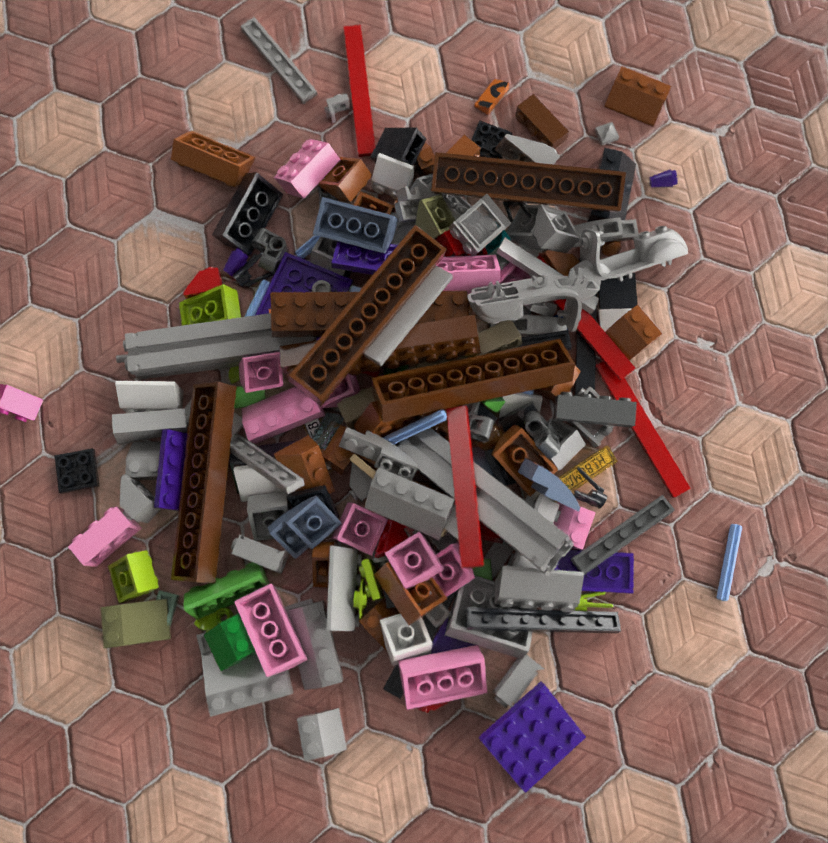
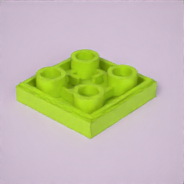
M362 560V566H359L362 578L367 580L368 585L365 586L368 598L371 597L372 600L385 598L381 584L374 576L377 571L373 560Z

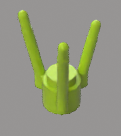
M606 592L581 594L580 603L573 611H587V607L613 608V604L587 602V599H583L605 595Z

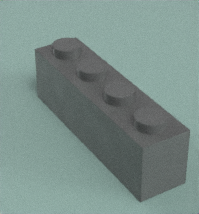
M561 392L560 395L555 396L553 420L630 428L635 426L637 402H631L630 398L611 400L610 396L592 398L591 394H580L579 397L572 396L571 392Z

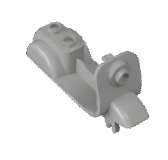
M659 226L654 231L640 232L638 236L634 237V249L600 259V246L605 244V241H602L600 238L603 232L584 229L580 238L581 262L576 264L573 269L576 274L577 268L580 267L582 269V278L585 275L588 280L595 281L600 288L601 280L617 278L619 281H623L624 275L627 278H632L633 272L657 264L666 267V262L668 265H671L672 259L688 254V248L682 236L676 231L667 228V226Z
M578 267L576 274L574 269L571 268L568 276H546L543 274L541 277L532 276L530 279L506 283L496 281L495 285L490 282L488 286L471 289L472 293L468 294L467 297L475 314L490 324H497L506 320L515 321L522 318L523 305L566 299L564 310L557 311L558 317L563 316V319L557 320L559 326L566 325L570 332H574L578 327L579 321H581V301L593 297L600 288L595 281L588 280L585 275L582 278V269Z

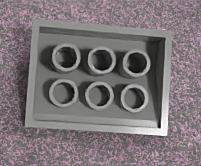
M330 546L326 631H355L356 627H359L360 619L359 615H356V607H354V592L357 591V586H360L361 582L358 566H362V554H358L357 549Z
M474 575L475 579L456 592L445 635L522 659L530 649L531 631L466 630L464 611L466 608L523 609L521 606L502 607L495 604L494 581Z
M212 652L201 655L205 694L210 717L294 693L289 670L267 677L257 653L222 672Z

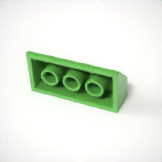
M252 562L239 571L233 570L228 572L227 576L216 578V583H208L191 588L189 592L184 593L185 612L198 620L215 613L220 608L229 607L235 604L234 601L269 585L264 567Z

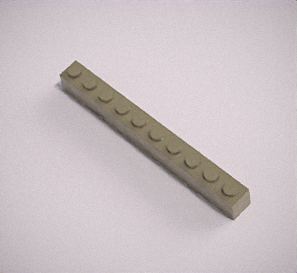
M501 321L489 329L481 330L478 334L481 354L476 356L513 349L522 345L521 334L513 321ZM463 356V357H457V358L454 359V360H447V359L438 360V361L435 362V363H427V362H425V363H419L418 365H416V366H411L410 368H408V369H406V370H404V371L412 370V369H417V368H422V367L431 366V365H436V364H441V363H446V362L455 361V360H460V359H465V358H470V357ZM372 387L362 389L358 394L346 397L337 404L348 428L354 429V424L371 402H375Z

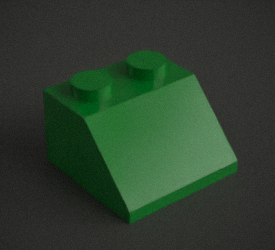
M239 613L219 623L204 634L221 672L256 654Z

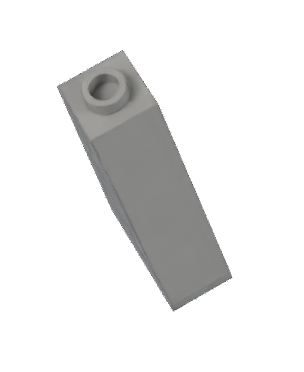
M184 408L112 415L113 435L117 444L162 437L163 429L187 433V426L189 425V414H185Z

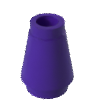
M669 169L649 177L651 188L673 187V185L678 184L676 170L671 171Z
M236 248L235 251L232 250L223 270L230 276H233L247 263L246 260L249 257Z

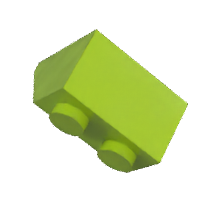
M148 550L127 554L108 566L119 604L159 588L158 578L154 573L152 559L148 554Z

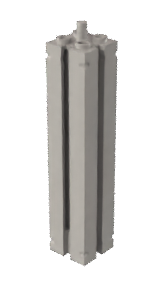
M271 313L141 331L135 334L126 333L125 340H123V348L128 354L117 355L116 361L117 363L124 362L128 372L135 375L139 380H143L149 377L157 378L236 367L242 358L280 352L279 346L317 339L316 337L272 338Z
M431 428L399 442L397 447L419 465L417 470L455 500L450 443ZM473 461L479 521L546 576H549L558 565L557 562L561 557H564L572 548L573 542L566 533Z

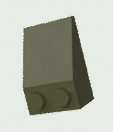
M161 599L101 607L104 648L171 639L169 623L167 626L168 600Z

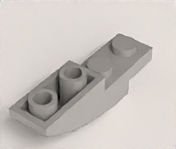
M610 218L574 225L580 238L584 229L602 231L603 234L600 235V238L605 242L633 240L639 234L636 219L621 220V218ZM580 240L573 247H580Z
M523 315L522 318L513 321L521 336L567 330L566 325H558L557 320L563 319L560 317Z
M347 427L339 444V447L375 461L374 467L382 468L410 481L413 479L419 466L397 446L368 430L364 435Z

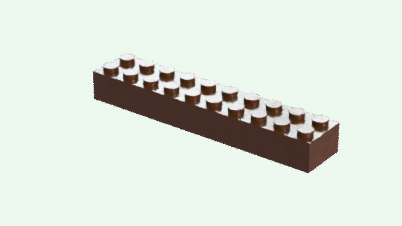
M435 152L431 193L482 198L488 194L492 200L618 213L622 208L626 172Z
M415 225L290 373L289 382L318 405L322 406L361 359L365 351L443 259L447 249Z
M442 291L416 324L469 316L467 291ZM270 292L272 338L321 337L358 292Z
M475 315L415 324L382 366L363 355L348 374L358 375L361 372H377L380 369H397L399 366H416L419 363H435L438 360H454L457 357H474L477 354H481ZM318 340L279 346L280 366L288 380L290 373Z
M556 339L372 378V393L382 421L388 422L573 381L575 363L562 341Z
M222 382L193 384L171 580L216 583L237 386Z

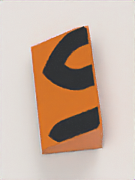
M494 79L474 106L489 115L509 90L510 83Z

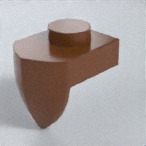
M621 241L605 242L601 246L602 253L608 257L618 254L622 248Z

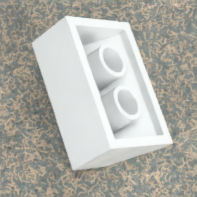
M116 381L119 407L126 413L182 409L184 391L175 382Z

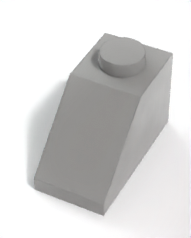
M352 462L349 484L352 490L349 493L356 501L359 499L363 502L368 496L373 479Z

